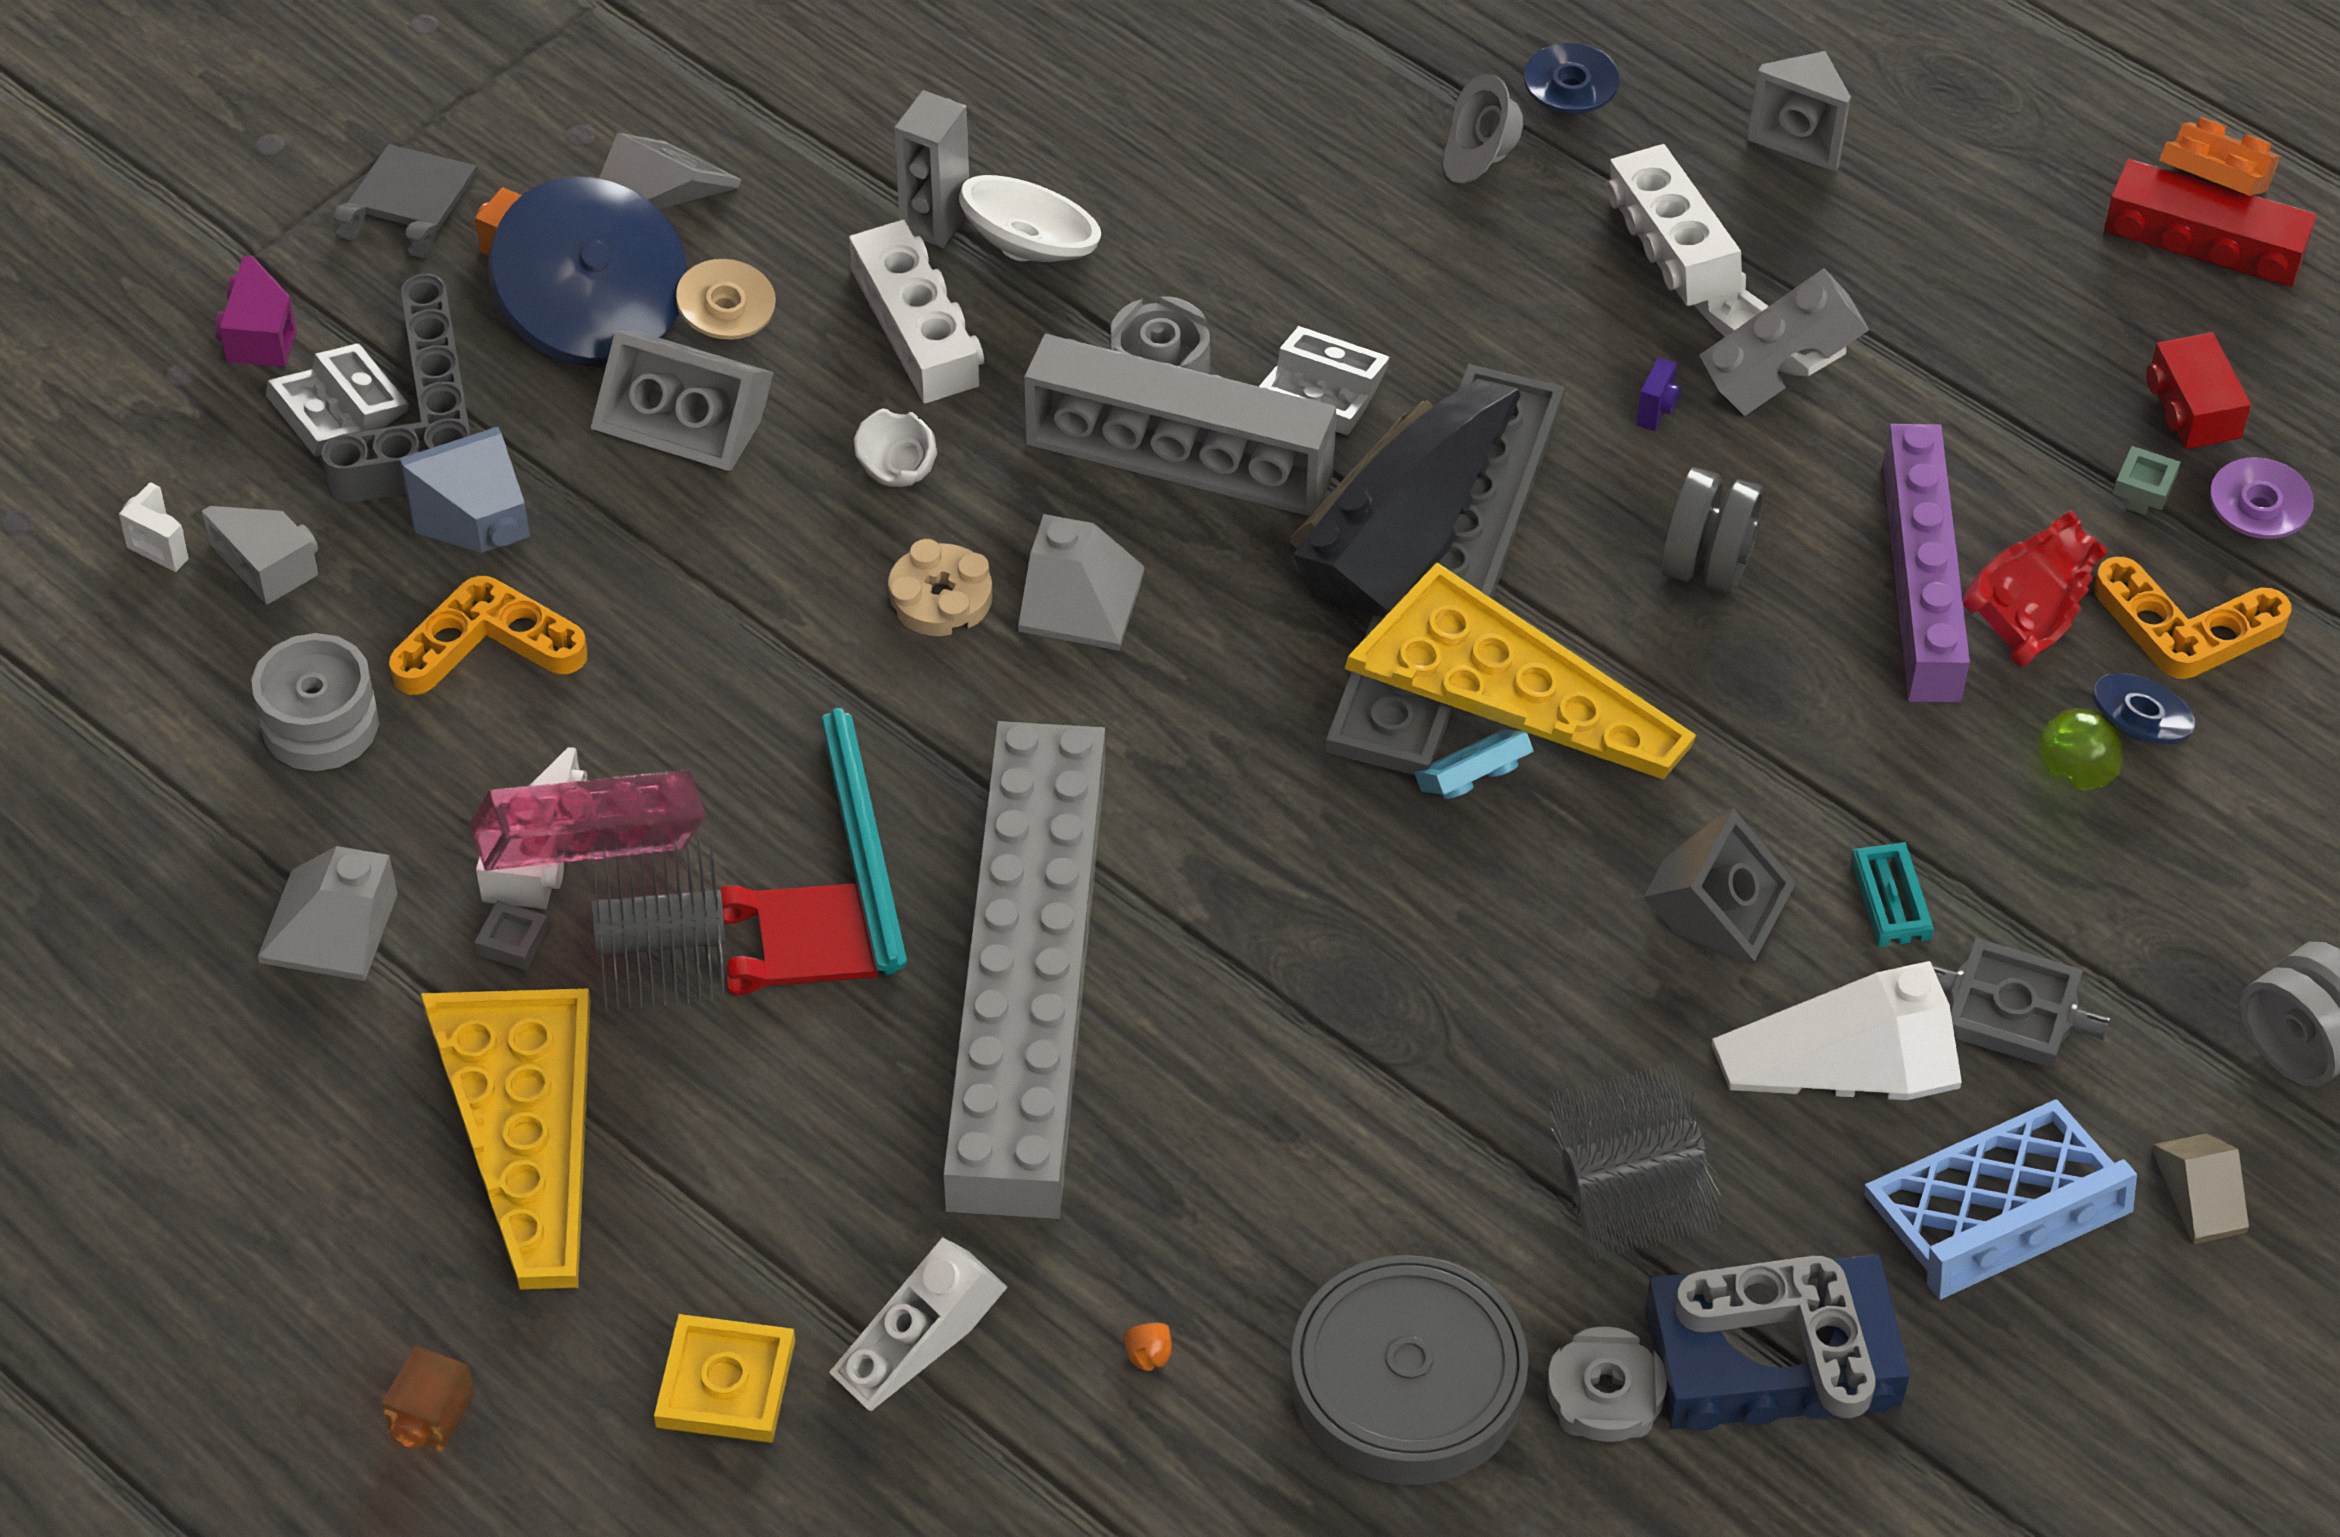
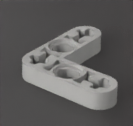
M1807 1256L1700 1271L1688 1275L1681 1281L1677 1291L1675 1313L1679 1321L1686 1328L1696 1332H1714L1797 1320L1818 1397L1823 1407L1831 1414L1840 1418H1854L1868 1410L1876 1386L1875 1375L1846 1276L1841 1266L1834 1260L1824 1256ZM1809 1279H1818L1821 1286L1827 1287L1825 1307L1818 1309L1820 1300L1817 1289L1814 1285H1808ZM1752 1284H1764L1775 1292L1777 1298L1768 1304H1757L1746 1297L1744 1289ZM1727 1289L1733 1290L1734 1307L1730 1306V1296H1726ZM1703 1295L1707 1303H1712V1308L1708 1310L1702 1309L1699 1302L1693 1301L1694 1296ZM1824 1326L1838 1327L1846 1333L1848 1342L1839 1347L1827 1346L1818 1339L1816 1331ZM1846 1364V1379L1851 1388H1857L1856 1395H1847L1843 1387H1837L1840 1375L1839 1366Z

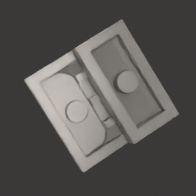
M1298 326L1280 347L1277 366L1259 387H1266L1274 391L1307 399H1315L1337 406L1335 432L1348 436L1375 394L1388 367L1390 357Z
M359 343L316 353L311 370L268 380L266 391L267 398L315 457L322 454L323 446L331 438L342 434L384 428L406 413L409 405Z

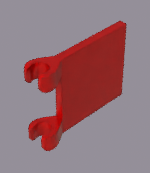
M856 883L754 891L735 885L723 886L719 889L721 891L724 924H736L758 915L764 961L751 957L736 956L728 960L727 987L731 994L746 995L772 985L877 977L878 970L874 965Z

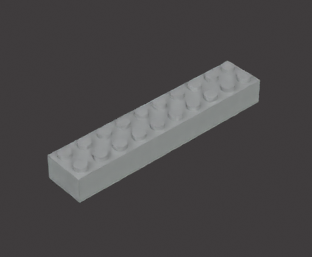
M998 721L944 1167L946 1212L1060 1219L1105 776V727Z

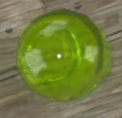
M2068 709L2062 711L2044 726L2039 739V751L2050 774L2053 777L2059 773L2067 775L2074 782L2078 790H2089L2106 786L2120 774L2124 760L2122 738L2115 725L2100 712L2087 709Z

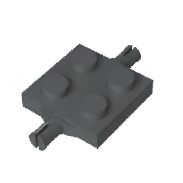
M1975 938L1969 959L1959 968L1958 973L1932 965L1943 991L1951 993V1017L1954 1036L1957 1040L2050 1068L2054 1067L2060 1044L2070 1034L2071 1030L2104 1040L2110 1017L2078 1009L2077 989L2081 980L2082 969Z

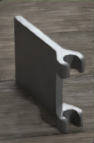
M388 144L350 200L336 208L334 220L341 223L339 229L336 230V236L355 240L361 231L365 216L371 215L409 225L406 229V238L411 240L412 244L408 248V255L427 258L432 250L439 229L476 176L477 165Z

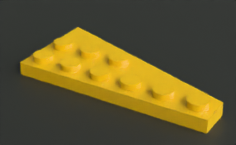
M1437 562L1348 656L1344 668L1663 780L1690 750L1696 738V734Z
M589 989L421 993L423 1007L520 1290L578 1288L591 1003Z

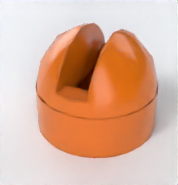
M1142 1324L1128 1329L1123 1334L1126 1354L1130 1362L1137 1369L1152 1371L1155 1365L1163 1367L1172 1355L1171 1335L1169 1326L1166 1324Z

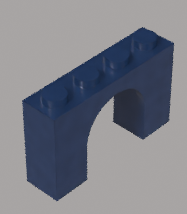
M1880 1254L1832 1259L1841 1266L1846 1276L1875 1375L1876 1386L1871 1404L1866 1412L1878 1413L1889 1410L1894 1406H1900L1903 1404L1910 1373ZM1693 1273L1650 1277L1645 1311L1653 1349L1661 1358L1666 1372L1667 1388L1664 1401L1670 1429L1690 1428L1695 1431H1705L1715 1428L1719 1424L1747 1421L1750 1424L1762 1425L1784 1417L1805 1415L1808 1418L1820 1419L1833 1415L1823 1407L1818 1397L1809 1362L1791 1367H1772L1759 1364L1735 1350L1725 1338L1722 1330L1696 1332L1686 1328L1679 1321L1675 1313L1677 1291L1681 1281ZM1817 1282L1816 1289L1820 1300L1819 1307L1822 1308L1825 1307L1827 1287H1823ZM1703 1295L1694 1296L1693 1301L1699 1302L1702 1309L1708 1310L1712 1308V1303H1707ZM1824 1326L1828 1346L1839 1347L1848 1342V1337L1842 1329L1835 1326ZM1846 1364L1839 1366L1840 1375L1837 1387H1843L1847 1395H1856L1857 1388H1851L1846 1379Z

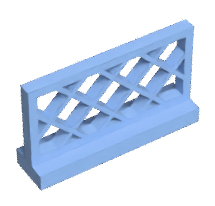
M2055 1099L1865 1184L1864 1196L1928 1271L1927 1285L1938 1299L1941 1300L2132 1213L2137 1173L2124 1159L2114 1163L2063 1105ZM2051 1122L2065 1135L2063 1143L2031 1137L2033 1130ZM1995 1147L2019 1151L2015 1165L1983 1159L1986 1151ZM2032 1153L2058 1158L2056 1172L2024 1167L2026 1154ZM2067 1160L2092 1165L2096 1172L2083 1178L2063 1174ZM1948 1168L1971 1172L1967 1186L1935 1180L1936 1175ZM1979 1174L2011 1180L2008 1193L2004 1194L1975 1188ZM2019 1182L2051 1188L2050 1193L2036 1199L2015 1196ZM1899 1190L1921 1193L1922 1197L1919 1208L1895 1204L1888 1195ZM1936 1196L1962 1201L1959 1216L1927 1210L1930 1197ZM1971 1203L2003 1210L2001 1215L1988 1221L1967 1218ZM1922 1225L1954 1231V1235L1930 1246L1920 1235Z

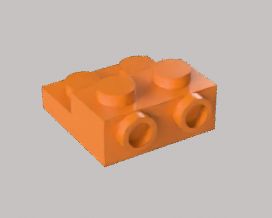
M2199 117L2197 124L2193 122L2182 123L2176 140L2166 142L2159 161L2249 196L2267 192L2281 156L2269 152L2272 146L2270 142L2248 134H2244L2242 141L2224 135L2227 128L2225 125L2203 117Z

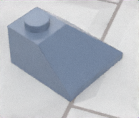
M499 427L400 458L412 527L416 534L480 553L501 546H508L516 541L530 537L525 502Z

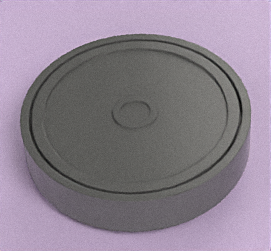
M1398 1255L1372 1259L1342 1271L1324 1284L1305 1306L1297 1322L1292 1341L1290 1387L1296 1413L1312 1440L1330 1458L1347 1469L1370 1479L1400 1485H1422L1461 1476L1486 1462L1503 1446L1515 1429L1524 1404L1528 1374V1349L1522 1327L1514 1311L1507 1301L1486 1281L1474 1273L1447 1261L1415 1255Z

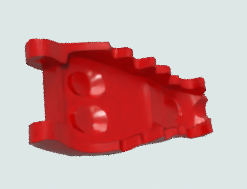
M2072 510L2055 520L2048 529L2031 536L2023 543L2021 541L1994 557L1972 580L1962 599L1963 606L1970 614L1978 611L2012 649L2009 657L2018 667L2028 665L2035 656L2049 648L2072 626V620L2081 610L2077 603L2089 591L2087 586L2093 578L2090 572L2108 552L2100 542L2096 541L2095 537L2089 536L2084 532L2081 526L2082 522L2078 520L2079 518Z

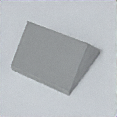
M1826 51L1766 63L1760 66L1757 72L1748 140L1836 172L1840 165L1851 96Z

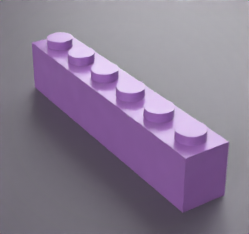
M1890 424L1882 465L1908 702H1961L1970 659L1942 426L1940 424Z

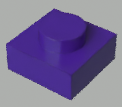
M1657 358L1640 391L1636 425L1655 431L1664 413L1671 415L1675 410L1681 391V386L1674 384L1677 363Z

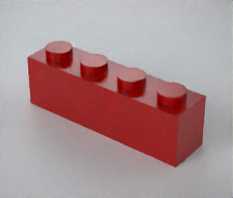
M2127 159L2111 197L2104 231L2293 287L2309 245L2317 214L2254 195L2249 196L2230 188Z

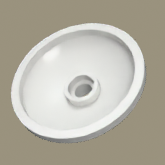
M976 176L964 182L959 194L960 205L968 220L989 242L1000 248L1005 255L1014 260L1056 262L1078 259L1093 252L1101 237L1098 224L1084 209L1058 193L1030 182L1004 176Z

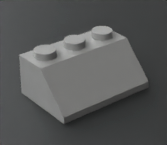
M615 331L590 429L731 471L762 420L774 372L638 331Z

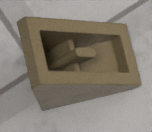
M2207 1133L2153 1145L2152 1153L2193 1244L2247 1233L2249 1223L2238 1148Z

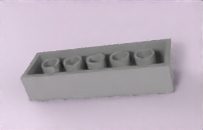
M1044 334L1024 376L1026 445L1310 516L1321 504L1333 476L1337 409L1335 405L1049 334Z

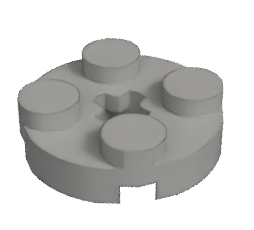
M1615 1327L1589 1328L1574 1335L1571 1343L1564 1346L1561 1351L1559 1348L1553 1355L1547 1380L1549 1402L1559 1417V1425L1562 1429L1573 1436H1584L1592 1440L1605 1442L1640 1438L1648 1434L1652 1429L1653 1421L1662 1410L1667 1388L1664 1364L1657 1353L1654 1351L1652 1355L1647 1348L1640 1345V1338ZM1606 1374L1611 1375L1613 1384L1622 1385L1623 1387L1615 1390L1614 1393H1603L1592 1384L1599 1383L1600 1375Z

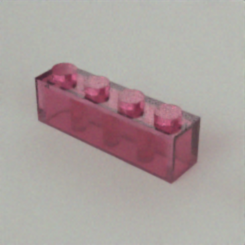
M691 770L489 790L471 820L470 826L484 870L490 871L593 859L592 844L595 859L605 858L604 844L606 857H616V842L618 856L628 855L627 842H629L630 855L639 854V840L642 854L651 853V840L653 852H662V838H664L665 851L674 850V838H676L677 850L685 849L686 836L689 843L706 818V814Z

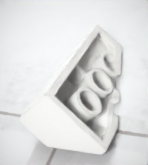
M1930 961L1877 972L1713 1038L1711 1044L1729 1090L1797 1094L1802 1088L1835 1090V1096L1854 1097L1855 1091L1888 1093V1099L1910 1100L1960 1089L1962 1083L1950 1005Z

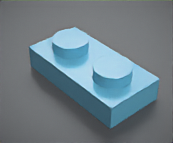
M1502 729L1433 762L1429 769L1417 771L1414 774L1422 792L1441 794L1445 799H1449L1474 788L1472 781L1486 774L1489 777H1495L1516 769L1519 766L1517 759L1534 752L1527 732Z

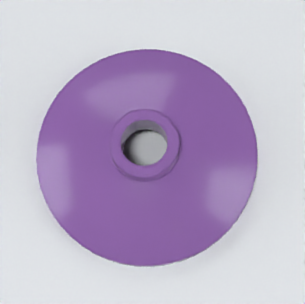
M2243 458L2228 463L2216 473L2210 487V502L2217 516L2235 531L2255 538L2276 539L2294 534L2306 525L2313 511L2314 498L2307 481L2293 468L2267 458Z

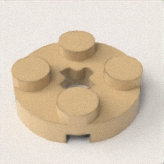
M931 539L915 542L911 546L910 552L896 562L888 580L890 603L896 609L898 619L907 628L924 635H951L953 627L962 626L967 622L969 629L986 616L992 603V580L989 573L988 560L979 553H974L967 548L954 544H938ZM944 584L953 590L943 589L937 595L932 593V586Z

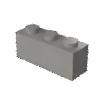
M923 90L894 127L900 220H905L913 237L920 236L923 241L943 248L966 218L959 202V194L964 182L969 179L967 107L951 99Z

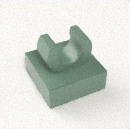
M2131 446L2116 480L2113 494L2128 499L2127 510L2145 516L2149 506L2162 510L2177 477L2181 462Z

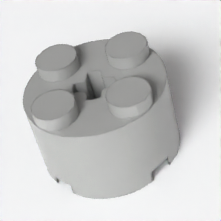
M1159 297V303L1143 305V299L1126 305L1113 319L1111 324L1110 350L1121 351L1129 355L1210 374V332L1203 313L1191 303L1174 297Z

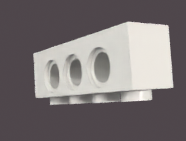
M1665 144L1610 159L1611 180L1606 181L1608 200L1614 209L1619 208L1623 213L1631 235H1638L1641 239L1649 261L1651 263L1656 262L1659 265L1667 287L1670 290L1675 289L1686 306L1742 291L1741 250Z
M904 219L849 236L851 271L923 404L979 387V365L984 364L982 347L975 335L969 337L967 334L964 316L957 302L950 303L947 298L946 285L939 269L932 270L928 264V253L920 236L913 237Z

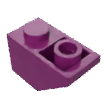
M243 256L237 275H231L228 281V303L225 311H219L215 324L216 339L223 342L227 362L286 367L297 333L290 296L254 257Z

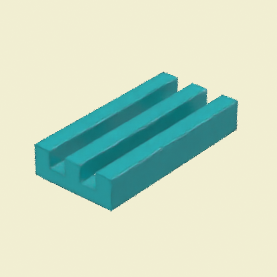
M1906 842L1853 849L1851 863L1878 947L1889 946L1890 939L1897 938L1899 944L1910 943L1912 936H1919L1920 941L1932 940L1934 927ZM1886 858H1894L1914 921H1906ZM1869 860H1873L1893 924L1888 923Z

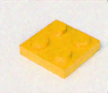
M679 1314L654 1414L656 1428L773 1443L795 1345L794 1329Z

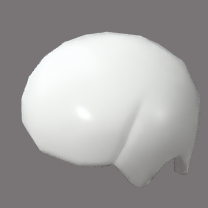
M884 408L877 410L861 422L854 437L856 457L867 474L878 483L889 487L912 486L915 482L921 481L931 471L937 455L934 433L913 412L894 414Z

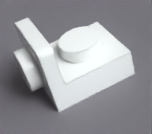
M149 483L137 496L130 498L119 513L127 548L177 572L189 559L183 535L184 532L181 524L172 516L166 514L161 488L153 483Z

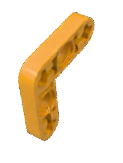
M2112 557L2102 562L2094 584V593L2103 606L2157 667L2166 675L2176 679L2195 677L2278 638L2284 633L2291 614V603L2287 596L2272 588H2258L2192 619H2188L2146 571L2134 560L2126 557ZM2259 610L2261 614L2255 616L2256 611ZM2153 611L2158 613L2164 621L2159 624H2148L2140 620L2137 613ZM2224 626L2233 630L2237 638L2222 640L2214 636L2210 629Z
M476 576L462 583L390 655L389 666L394 686L400 692L408 695L426 693L434 688L487 635L552 673L570 674L582 668L587 661L586 638L579 626L499 580L489 576ZM477 601L478 603L473 607V602ZM520 618H529L536 622L533 628L524 632H516L509 628L513 621ZM446 628H455L462 632L459 638L450 642H442L435 638L439 631ZM553 645L560 649L554 651ZM572 645V649L569 650L567 647ZM423 664L424 668L418 669ZM410 667L411 669L406 672L405 668Z

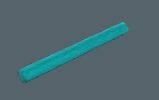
M833 708L831 713L822 716L821 726L873 961L877 970L883 971L885 975H894L896 971L905 968L907 958L852 715L844 713L842 708Z

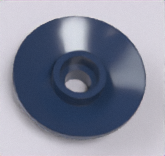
M1559 43L1539 50L1529 59L1525 67L1524 83L1529 94L1538 103L1549 109L1564 113H1585L1601 108L1612 100L1618 90L1619 72L1612 59L1594 47L1579 43Z
M2112 673L2101 677L2093 688V700L2099 711L2128 738L2159 744H2177L2187 740L2194 730L2195 719L2186 703L2171 690L2150 679L2127 673Z

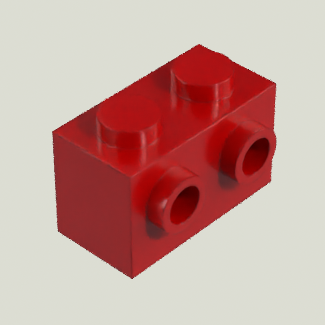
M2214 333L2156 343L2152 363L2146 369L2147 385L2152 394L2158 395L2165 409L2167 425L2172 431L2177 432L2184 448L2190 449L2242 439L2251 403Z

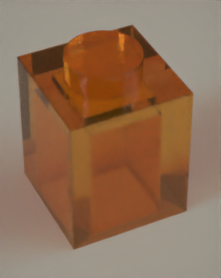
M414 1346L382 1402L389 1433L406 1446L412 1448L426 1446L443 1452L475 1395L468 1365Z

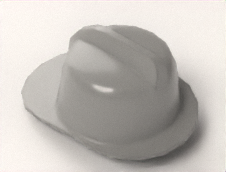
M1483 74L1473 78L1463 88L1456 101L1443 160L1445 174L1454 183L1465 184L1476 180L1492 163L1499 162L1505 158L1521 137L1523 114L1519 105L1509 97L1505 83L1496 75Z

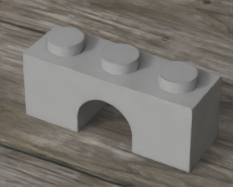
M1823 268L1699 356L1718 390L1746 416L1786 388L1777 372L1783 361L1790 355L1804 349H1817L1828 359L1869 331V328L1849 294Z

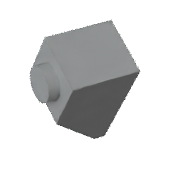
M209 506L202 510L210 545L266 605L319 575L314 555L318 551V545L314 536L305 525L301 524L297 527L283 511Z

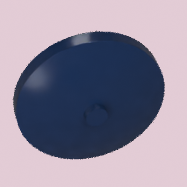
M592 177L556 179L543 183L523 194L510 206L501 219L491 242L488 258V276L492 294L500 312L515 332L533 347L551 357L584 366L607 365L615 331H638L663 339L672 328L680 313L676 303L677 287L682 276L688 271L685 253L675 230L652 203L627 187Z

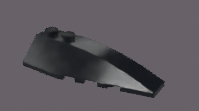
M1477 379L1443 399L1412 422L1368 463L1347 486L1293 554L1313 598L1385 618L1436 562H1440L1451 548L1456 537L1453 527L1459 514H1466L1473 500L1470 491L1476 478L1483 477L1490 462L1487 454L1492 444L1500 442L1521 395L1518 388Z

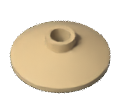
M713 259L701 262L690 268L678 283L676 303L681 316L695 330L710 337L740 339L751 336L762 330L769 323L775 310V292L770 281L759 270L741 261Z

